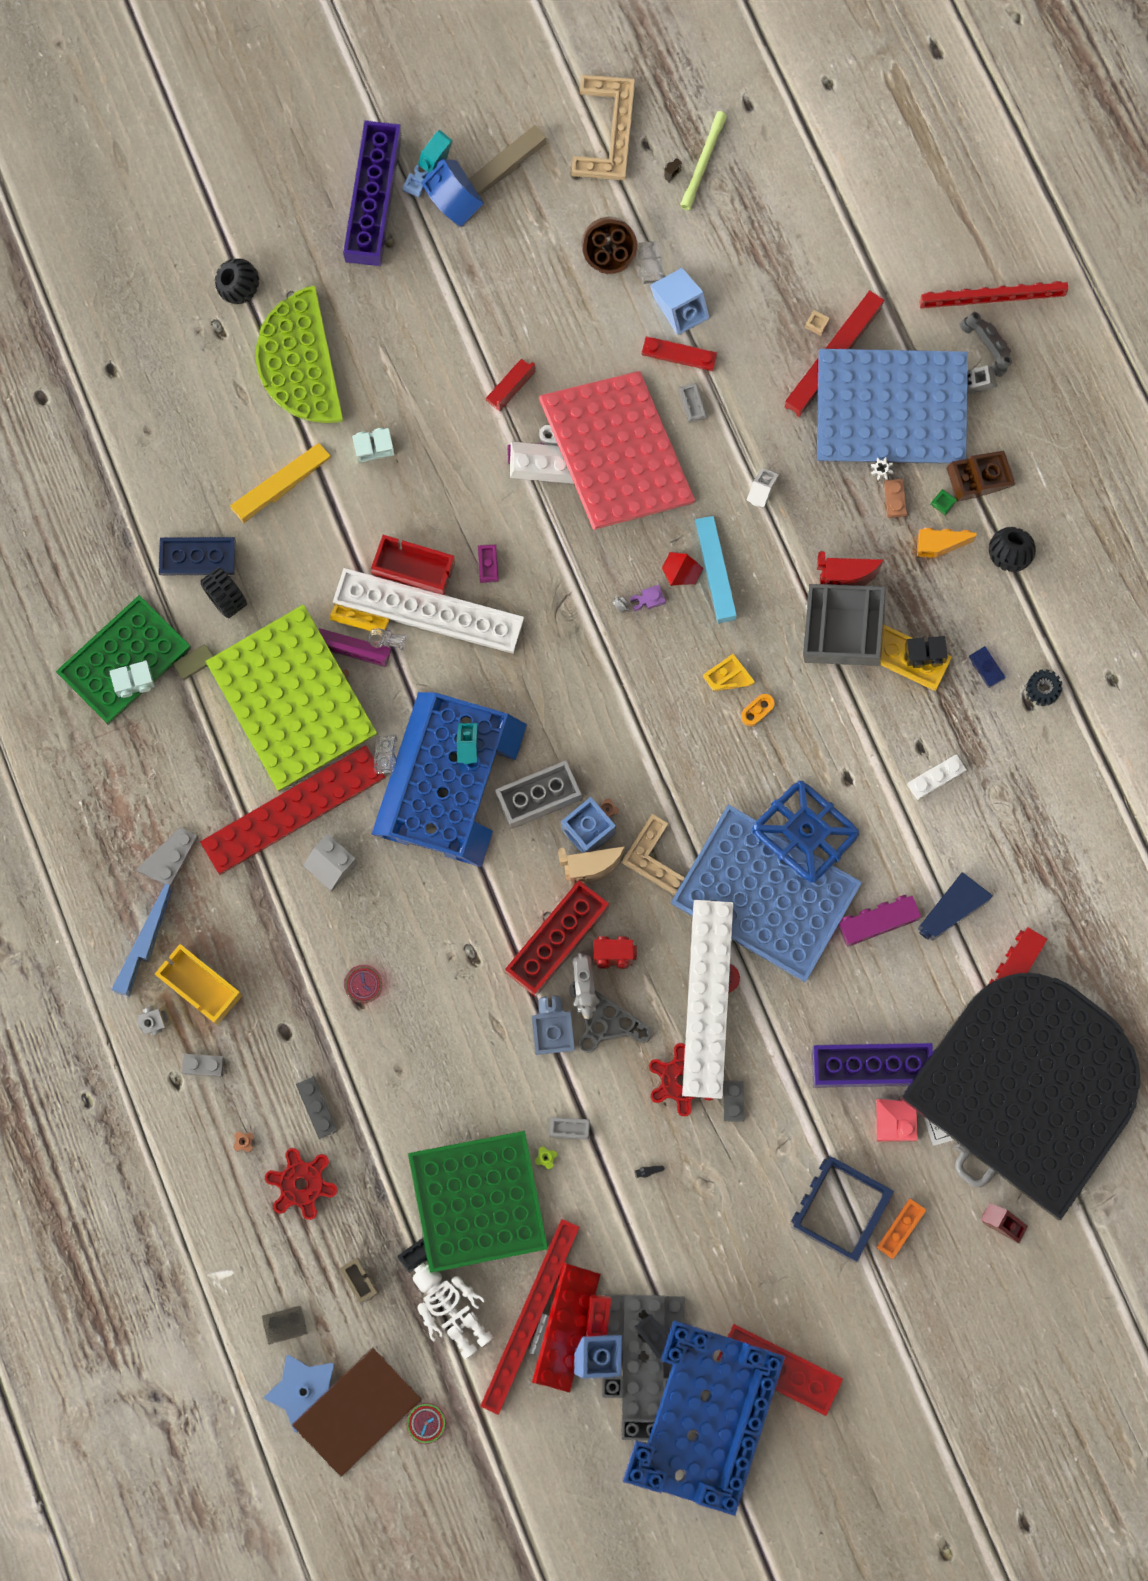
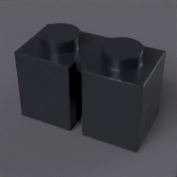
M945 636L928 637V642H925L924 638L906 640L907 666L921 668L924 665L932 664V666L937 667L946 663L948 656Z

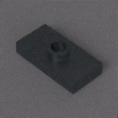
M423 1238L397 1256L408 1273H411L419 1265L427 1261Z

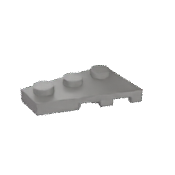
M179 828L136 871L172 887L198 836Z

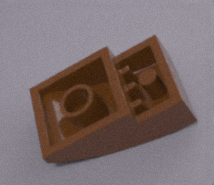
M1005 451L973 455L969 459L953 461L947 466V472L957 502L985 496L1015 485Z

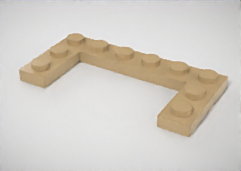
M581 75V95L615 97L609 159L573 156L571 176L625 180L635 79Z
M652 814L622 860V864L675 895L685 878L649 856L668 827L667 822Z

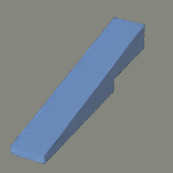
M164 885L111 989L114 993L130 997L141 960L149 962L173 890L170 885Z

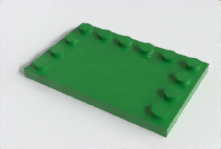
M138 595L57 669L56 673L109 725L142 694L139 691L132 693V696L127 698L118 697L113 687L110 675L111 670L126 666L129 671L131 670L130 665L147 661L151 669L153 681L155 682L173 663L188 652L191 646Z

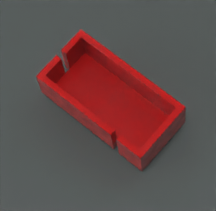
M382 535L371 566L372 576L445 595L449 578L455 566L454 555L402 540V549H400L399 539Z

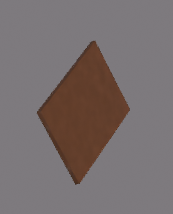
M372 1347L310 1406L292 1426L328 1465L342 1477L421 1398L385 1361V1358Z

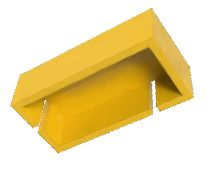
M179 944L169 956L174 964L171 966L169 962L165 961L156 971L155 975L218 1026L243 995Z

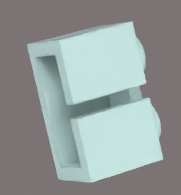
M377 428L370 434L369 432H359L352 436L358 463L394 455L389 428Z
M147 661L130 665L131 670L129 671L126 666L110 671L113 687L118 697L127 698L132 696V693L139 691L141 693L148 692L151 688L155 687Z

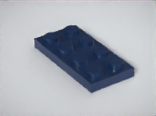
M160 537L159 575H208L218 567L223 569L228 575H235L236 539L235 537Z

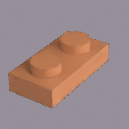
M903 479L884 480L887 518L906 517Z

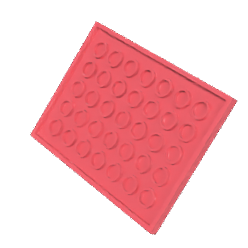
M640 371L543 394L539 397L593 530L694 503L695 499Z

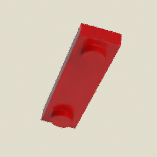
M646 336L641 355L713 372L717 352Z

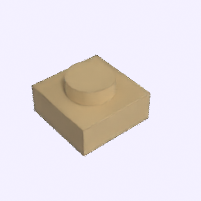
M813 310L805 324V328L821 336L830 318Z

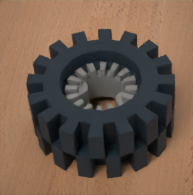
M1041 669L1039 672H1034L1026 684L1027 696L1031 697L1030 701H1036V705H1051L1061 694L1063 688L1061 687L1062 681H1059L1060 677L1059 675L1056 677L1054 671L1050 673L1048 669L1046 671ZM1039 685H1048L1049 691L1045 690L1042 692L1039 689Z

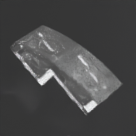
M396 734L377 736L374 755L375 774L393 773L396 763L394 753L398 741Z

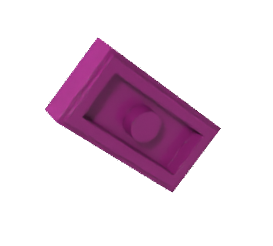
M496 544L479 545L480 583L499 582Z

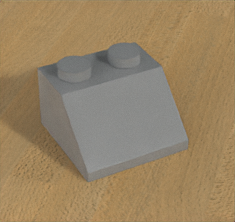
M327 833L313 848L303 866L332 891L358 863L347 850Z

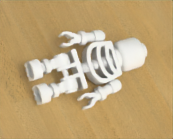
M424 1263L414 1269L416 1274L413 1276V1281L421 1292L429 1293L424 1297L425 1303L418 1305V1311L420 1315L422 1314L425 1320L423 1323L425 1326H428L429 1335L433 1341L436 1340L433 1337L434 1330L439 1332L440 1337H443V1332L437 1327L434 1322L436 1320L434 1317L432 1318L431 1314L440 1316L449 1313L451 1319L444 1323L442 1328L445 1329L451 1324L454 1325L448 1329L447 1333L452 1340L454 1339L458 1343L459 1349H463L461 1355L465 1360L478 1351L477 1347L474 1344L469 1345V1340L465 1339L462 1335L465 1326L468 1329L471 1327L475 1331L474 1335H478L479 1339L477 1342L481 1347L494 1338L490 1331L485 1333V1328L480 1326L479 1319L473 1311L464 1317L463 1314L471 1309L469 1305L460 1312H457L455 1309L461 1299L460 1291L464 1297L467 1296L475 1308H479L475 1304V1299L479 1298L482 1302H485L482 1296L472 1291L473 1288L471 1286L468 1287L458 1276L453 1277L451 1282L447 1280L441 1283L442 1275L440 1272L430 1273L429 1266ZM450 1288V1293H449V1295L446 1297L445 1293H446V1292L448 1291V1289ZM455 1293V1302L451 1304L450 1299L453 1297ZM437 1299L440 1301V1303L435 1305L431 1303V1301H435ZM443 1305L445 1311L438 1312L434 1308H438ZM458 1318H460L463 1322L460 1325L456 1321Z

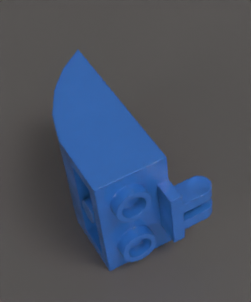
M443 159L439 161L437 167L429 172L421 182L434 204L460 227L484 204L457 160Z

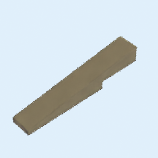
M533 125L469 178L479 196L515 171L519 163L546 145V137L536 125Z

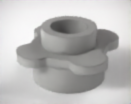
M615 595L616 599L612 602L621 613L625 610L629 611L627 607L629 603L623 596L619 598Z

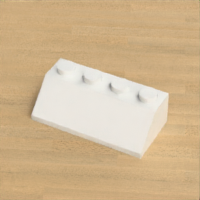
M511 442L510 478L574 484L559 446Z

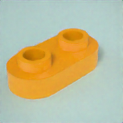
M768 694L759 695L742 711V722L750 727L757 725L773 710L774 699ZM765 702L768 706L764 708L761 706V703ZM748 715H753V716H754V719H753V720H749V719L747 718V716H748Z

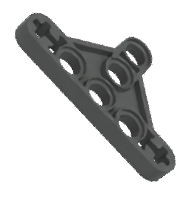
M574 981L569 987V992L576 999L575 989L573 988L575 986ZM595 990L600 1003L596 1005V1011L593 1012L592 1018H584L586 1031L579 1041V1047L583 1052L591 1053L601 1041L630 1036L639 1043H646L650 1040L651 1030L647 1025ZM609 1006L614 1007L616 1010V1014L613 1017L605 1015L604 1011ZM623 1018L631 1019L632 1025L629 1028L621 1026ZM598 1022L603 1023L605 1026L604 1031L601 1033H597L593 1029L594 1025ZM635 1023L639 1024L637 1026L638 1030H646V1038L642 1037L640 1039L639 1033L635 1030L633 1034L630 1032L634 1028ZM584 1039H591L594 1043L593 1047L590 1049L584 1048L582 1045Z

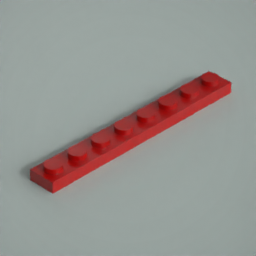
M1054 281L1049 284L1039 282L1033 285L1018 284L1014 287L1003 285L990 289L982 287L978 290L962 289L961 291L954 292L946 290L942 293L926 292L921 294L919 304L920 309L1065 297L1068 291V282Z

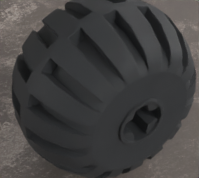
M234 258L225 261L220 266L221 268H218L217 275L215 276V287L218 294L225 301L232 304L248 302L254 297L257 287H259V274L256 268L245 259Z
M1005 527L996 532L990 540V558L1002 570L1018 572L1027 568L1034 560L1036 552L1035 542L1032 536L1021 528Z

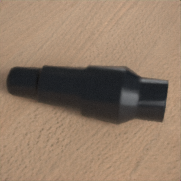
M664 1166L641 1167L639 1170L634 1171L635 1177H649L652 1174L664 1171Z

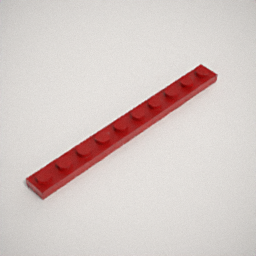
M561 1219L480 1407L499 1415L559 1277L562 1265L565 1263L578 1233L579 1226Z

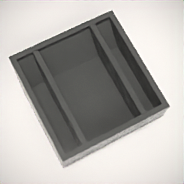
M809 584L803 649L805 663L881 666L885 618V587Z

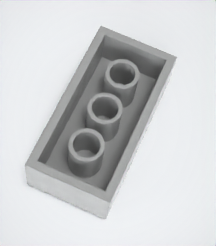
M566 760L495 789L497 799L510 829L581 800L580 790Z

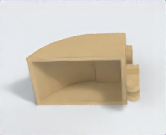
M625 846L567 856L566 850L559 848L560 866L565 868L566 881L570 880V885L574 886L578 880L586 884L605 878L620 864L624 856Z

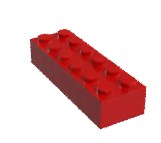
M578 880L505 968V973L536 998L609 909V903Z

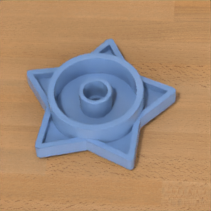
M286 1355L282 1380L264 1396V1399L285 1409L292 1425L329 1389L335 1364L328 1363L309 1367L294 1357ZM306 1388L307 1394L301 1396L300 1389Z

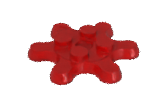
M678 1043L674 1047V1059L671 1062L664 1063L659 1059H653L649 1063L650 1071L661 1078L660 1086L651 1092L650 1097L655 1103H661L667 1098L674 1099L677 1103L678 1114L686 1117L692 1111L691 1101L695 1097L682 1096L683 1086L677 1083V1077L684 1074L685 1044ZM704 1098V1099L707 1100V1101H711V1100H713L714 1098Z
M290 1148L285 1153L288 1163L287 1168L282 1172L270 1170L265 1174L266 1183L279 1187L281 1192L280 1197L273 1204V1209L276 1213L283 1214L290 1206L297 1205L301 1208L303 1217L306 1220H312L317 1215L315 1208L316 1199L320 1196L332 1198L337 1194V1186L333 1183L325 1182L321 1175L322 1171L328 1166L329 1159L326 1155L320 1154L312 1162L305 1163L301 1160L299 1151L295 1148ZM299 1179H305L307 1182V1186L303 1190H299L296 1187V1182Z

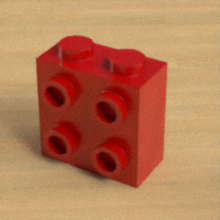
M600 936L598 939H594V966H597L599 969H608L609 966H617L618 969H628L629 966L633 965V960L637 959V945H633V940H629V937L621 936L614 940L609 939L607 936Z

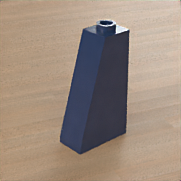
M961 872L918 927L920 935L927 940H935L988 903L993 895Z

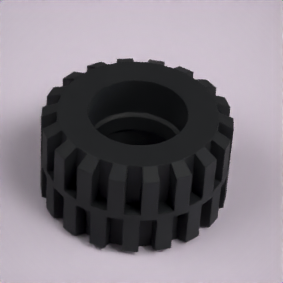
M218 567L200 580L201 587L206 595L226 618H231L247 606L246 598L223 569Z

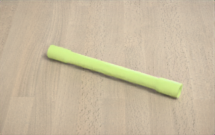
M717 112L707 142L680 205L685 210L691 209L695 199L696 191L727 118L724 112Z

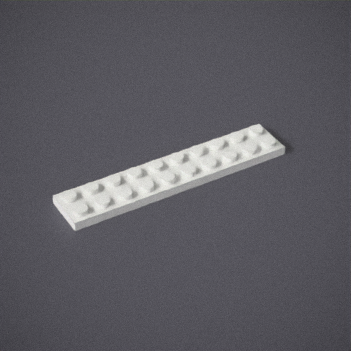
M343 568L333 599V605L337 604L385 617L391 621L514 654L524 617L346 568Z
M694 900L682 1091V1096L722 1099L733 902Z

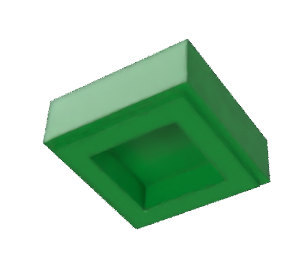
M942 489L930 505L943 515H946L957 502V499Z

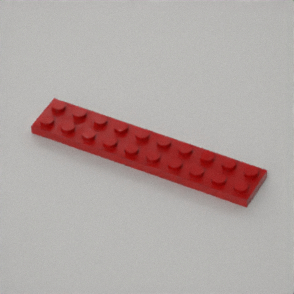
M365 745L201 840L200 843L218 874L221 875L386 779Z

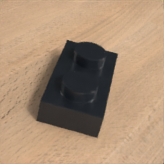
M650 1314L635 1325V1328L659 1360L663 1356L668 1337Z

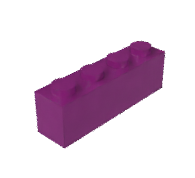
M902 895L895 899L896 902L890 904L888 901L877 905V909L872 911L868 908L859 912L860 915L856 917L849 915L842 918L839 929L846 946L855 945L918 921L921 915L913 896L907 897Z

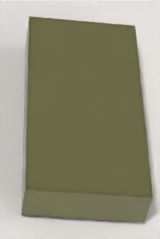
M204 644L173 663L184 681L207 667L205 661L212 658L213 655Z

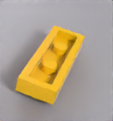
M335 604L330 614V620L383 635L390 620Z

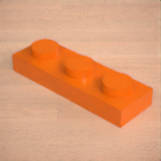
M909 1198L876 1249L893 1260L926 1209Z

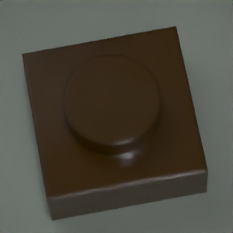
M678 158L673 162H668L664 168V179L668 182L681 172L682 162Z

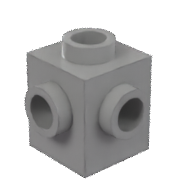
M165 1005L154 1008V1006L142 1009L143 1013L137 1016V1023L143 1034L151 1033V1035L161 1033L163 1032L162 1028L171 1024Z

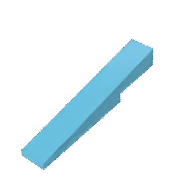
M714 516L695 519L717 624L734 621L737 615Z

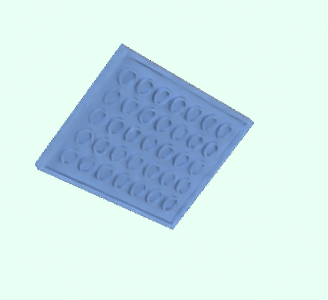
M819 349L817 461L877 462L876 458L883 461L886 457L887 462L950 464L953 461L965 460L968 352Z
M728 804L670 904L693 917L694 900L733 902L731 940L805 983L862 882L833 865L814 883L808 882L783 860L780 861L777 858L778 855L752 832V827L756 823L755 819ZM764 833L782 850L791 843L789 839L779 833ZM795 846L788 855L808 872L806 854ZM813 854L816 872L825 860Z

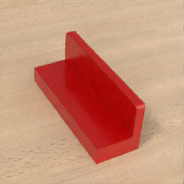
M521 358L486 397V401L498 411H501L536 372L535 364L533 362L528 364Z

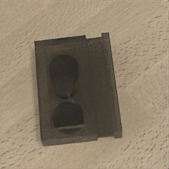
M301 1305L262 1315L268 1345L308 1335Z

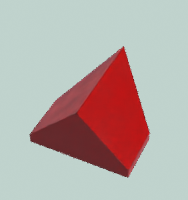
M670 552L662 566V570L670 586L695 585L703 571V567L688 554Z

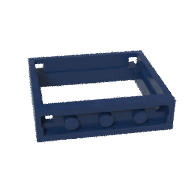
M830 1156L828 1160L824 1158L819 1167L822 1170L819 1177L815 1176L810 1184L812 1188L810 1194L804 1195L800 1203L803 1205L800 1213L795 1212L791 1220L794 1223L792 1228L856 1263L894 1191ZM831 1166L882 1194L851 1253L800 1225Z

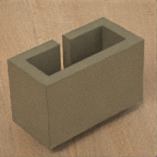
M358 1258L339 1268L360 1304L379 1294L369 1277L365 1278L368 1274Z

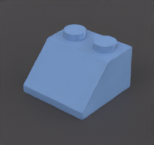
M622 1335L582 1337L575 1352L574 1374L583 1379L620 1377Z

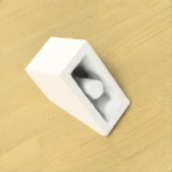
M761 468L753 481L746 501L751 502L754 506L764 507L779 474Z

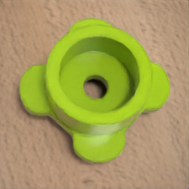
M540 1147L535 1164L552 1169L557 1152Z

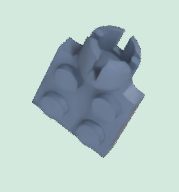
M547 996L539 998V1013L532 1015L536 1055L575 1051L571 1012L563 1011L560 996H551L552 1007L548 1006Z

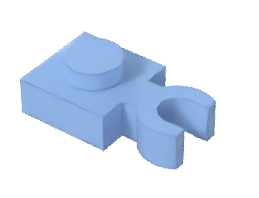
M416 165L414 175L409 173L403 185V191L420 197L424 189L421 182L426 178L428 172H419V165Z

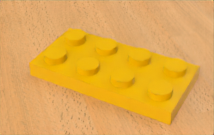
M884 625L881 666L936 691L952 656L947 654L946 663H943L942 666L934 667L932 664L924 665L921 668L907 666L905 643L907 639H912V637Z

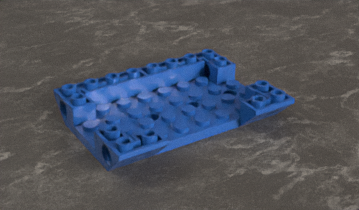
M418 692L372 835L407 846L411 843L444 853L445 857L482 868L493 831L475 822L476 815L496 753L499 756L516 760L527 724L501 711L436 692ZM465 717L472 720L471 723H477V763L464 764L458 763V761L452 762L449 759L452 753H457L458 723H461V720ZM442 788L447 789L449 792L444 798L437 795L438 791ZM430 824L437 827L436 832L433 834L426 832V827Z
M673 1321L661 1359L663 1362L673 1364L649 1441L648 1443L635 1441L623 1482L658 1493H668L694 1501L698 1505L735 1516L785 1356L686 1323ZM720 1350L722 1353L721 1359L714 1361V1352ZM708 1390V1399L702 1401L700 1397L702 1391ZM695 1429L697 1432L696 1438L689 1440L688 1433ZM680 1469L684 1470V1477L681 1480H676V1472Z

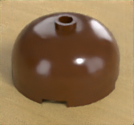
M607 216L593 221L587 227L582 237L583 255L587 263L600 273L615 274L625 270L637 253V239L632 228L625 221L617 217Z

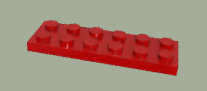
M563 1263L532 1383L570 1393L575 1376V1352L582 1337H585L590 1295H596L600 1273Z
M736 1324L732 1325L727 1337L785 1356L775 1391L824 1416L827 1415L843 1378ZM720 1351V1353H719V1355H718L716 1361H718V1360L721 1359V1357H722L721 1351Z

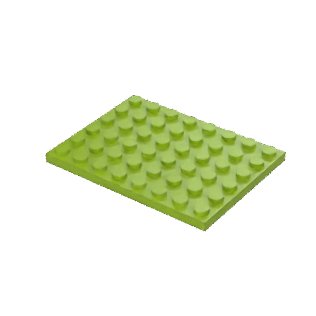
M304 604L205 661L279 792L378 735Z

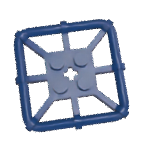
M798 781L793 784L778 800H774L771 803V807L752 827V832L778 855L777 858L780 861L783 860L801 877L811 883L821 878L834 863L839 862L841 856L860 835L859 829L840 813L832 802L829 803L811 786L804 783V781ZM797 791L799 793L800 809L794 814L784 804ZM806 793L824 808L818 815L807 806ZM776 812H780L789 820L784 826L764 825ZM829 812L846 828L830 827L822 818ZM802 827H803L804 829H806V828L808 827V828L810 829V830H809V833H810V834L805 833V832L803 831ZM764 833H782L791 843L782 850ZM829 835L849 836L837 850L824 841ZM795 846L806 854L808 872L788 855ZM819 846L829 855V858L815 872L813 851Z

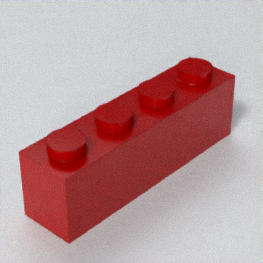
M1029 927L1024 931L1020 930L1015 938L1018 942L1015 947L1011 946L1005 955L1008 959L1005 964L1000 963L995 971L998 973L996 979L993 980L991 978L988 984L1009 975L1028 973L1048 939Z

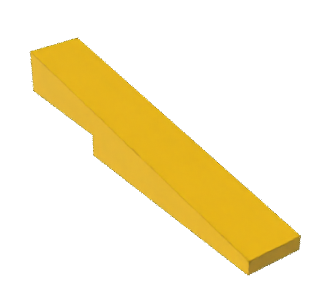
M320 443L316 444L231 504L232 511L243 523L247 522L269 503H275L330 459L331 456Z

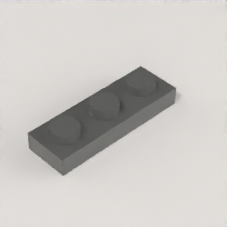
M313 1076L296 1084L318 1138L321 1139L337 1132L315 1077Z

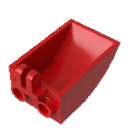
M820 551L817 556V570H822L820 584L865 586L880 572L883 559L826 558L825 552Z

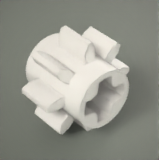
M886 457L883 461L876 458L877 463L875 465L871 464V467L875 469L871 473L872 476L877 474L878 481L881 478L888 480L887 476L894 474L890 470L893 463L887 464ZM880 466H883V467L885 468V472H884V473H882L881 471H879V470H880V468H879Z

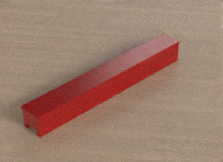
M869 290L825 349H852L880 312L885 300ZM818 358L785 401L784 408H789L799 418L818 394Z

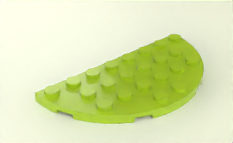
M313 285L294 292V295L279 302L268 314L260 328L255 348L256 367L260 380L269 396L288 413L317 423L344 422L316 288Z

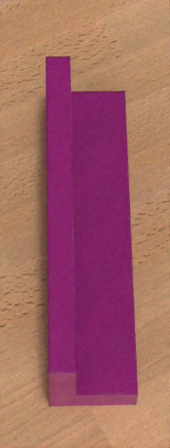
M319 628L331 652L375 665L387 666L392 651L391 648Z

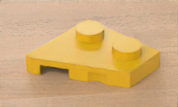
M734 654L702 676L714 692L755 684V681Z

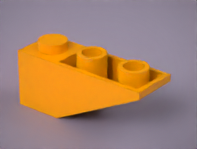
M933 528L920 529L917 557L937 558L974 542L977 533H973L970 530L957 532L952 529H942V531L934 530Z

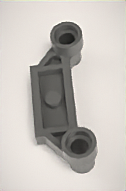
M972 312L969 317H965L961 321L960 327L966 333L976 330L996 358V362L991 368L994 369L996 376L1001 377L1012 364V359L1009 356L1011 350L991 322L984 321L977 312Z

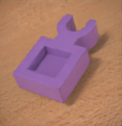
M660 585L642 590V596L634 595L630 598L631 602H639V605L633 607L634 611H639L644 605L649 610L666 602Z

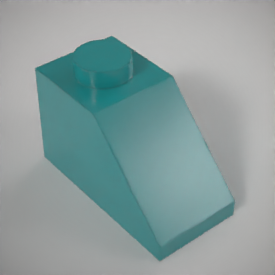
M439 129L422 150L418 165L428 173L433 171L439 161L448 158L453 140Z
M458 723V763H477V723Z

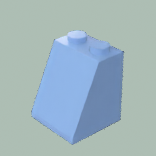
M683 268L651 284L655 301L677 335L709 319L703 291Z

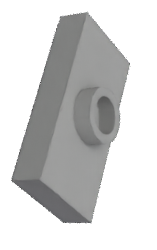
M697 383L679 387L678 390L688 423L706 419L707 416Z
M551 1117L549 1137L589 1140L590 1120Z

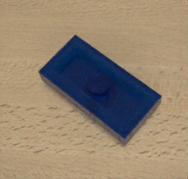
M985 646L969 655L968 658L988 688L1006 678Z

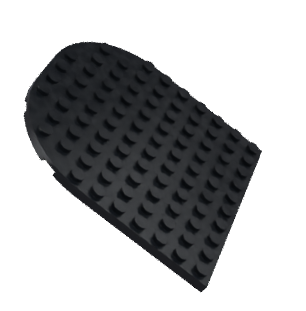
M1018 973L1000 978L988 984L973 996L900 1099L1060 1221L1132 1117L1137 1105L1138 1089H1140V1069L1134 1047L1124 1034L1123 1028L1103 1009L1077 989L1060 979L1039 973Z

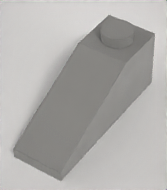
M987 365L967 371V393L980 392L997 387L995 371Z

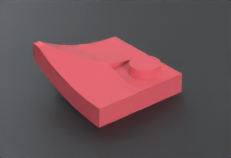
M876 1099L877 1142L917 1141L916 1110L902 1100Z

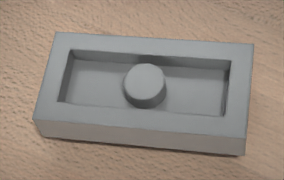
M184 1054L182 1074L222 1077L224 1057Z

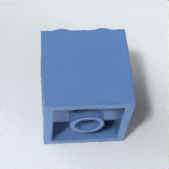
M590 797L561 821V830L581 853L596 851L616 834V825Z

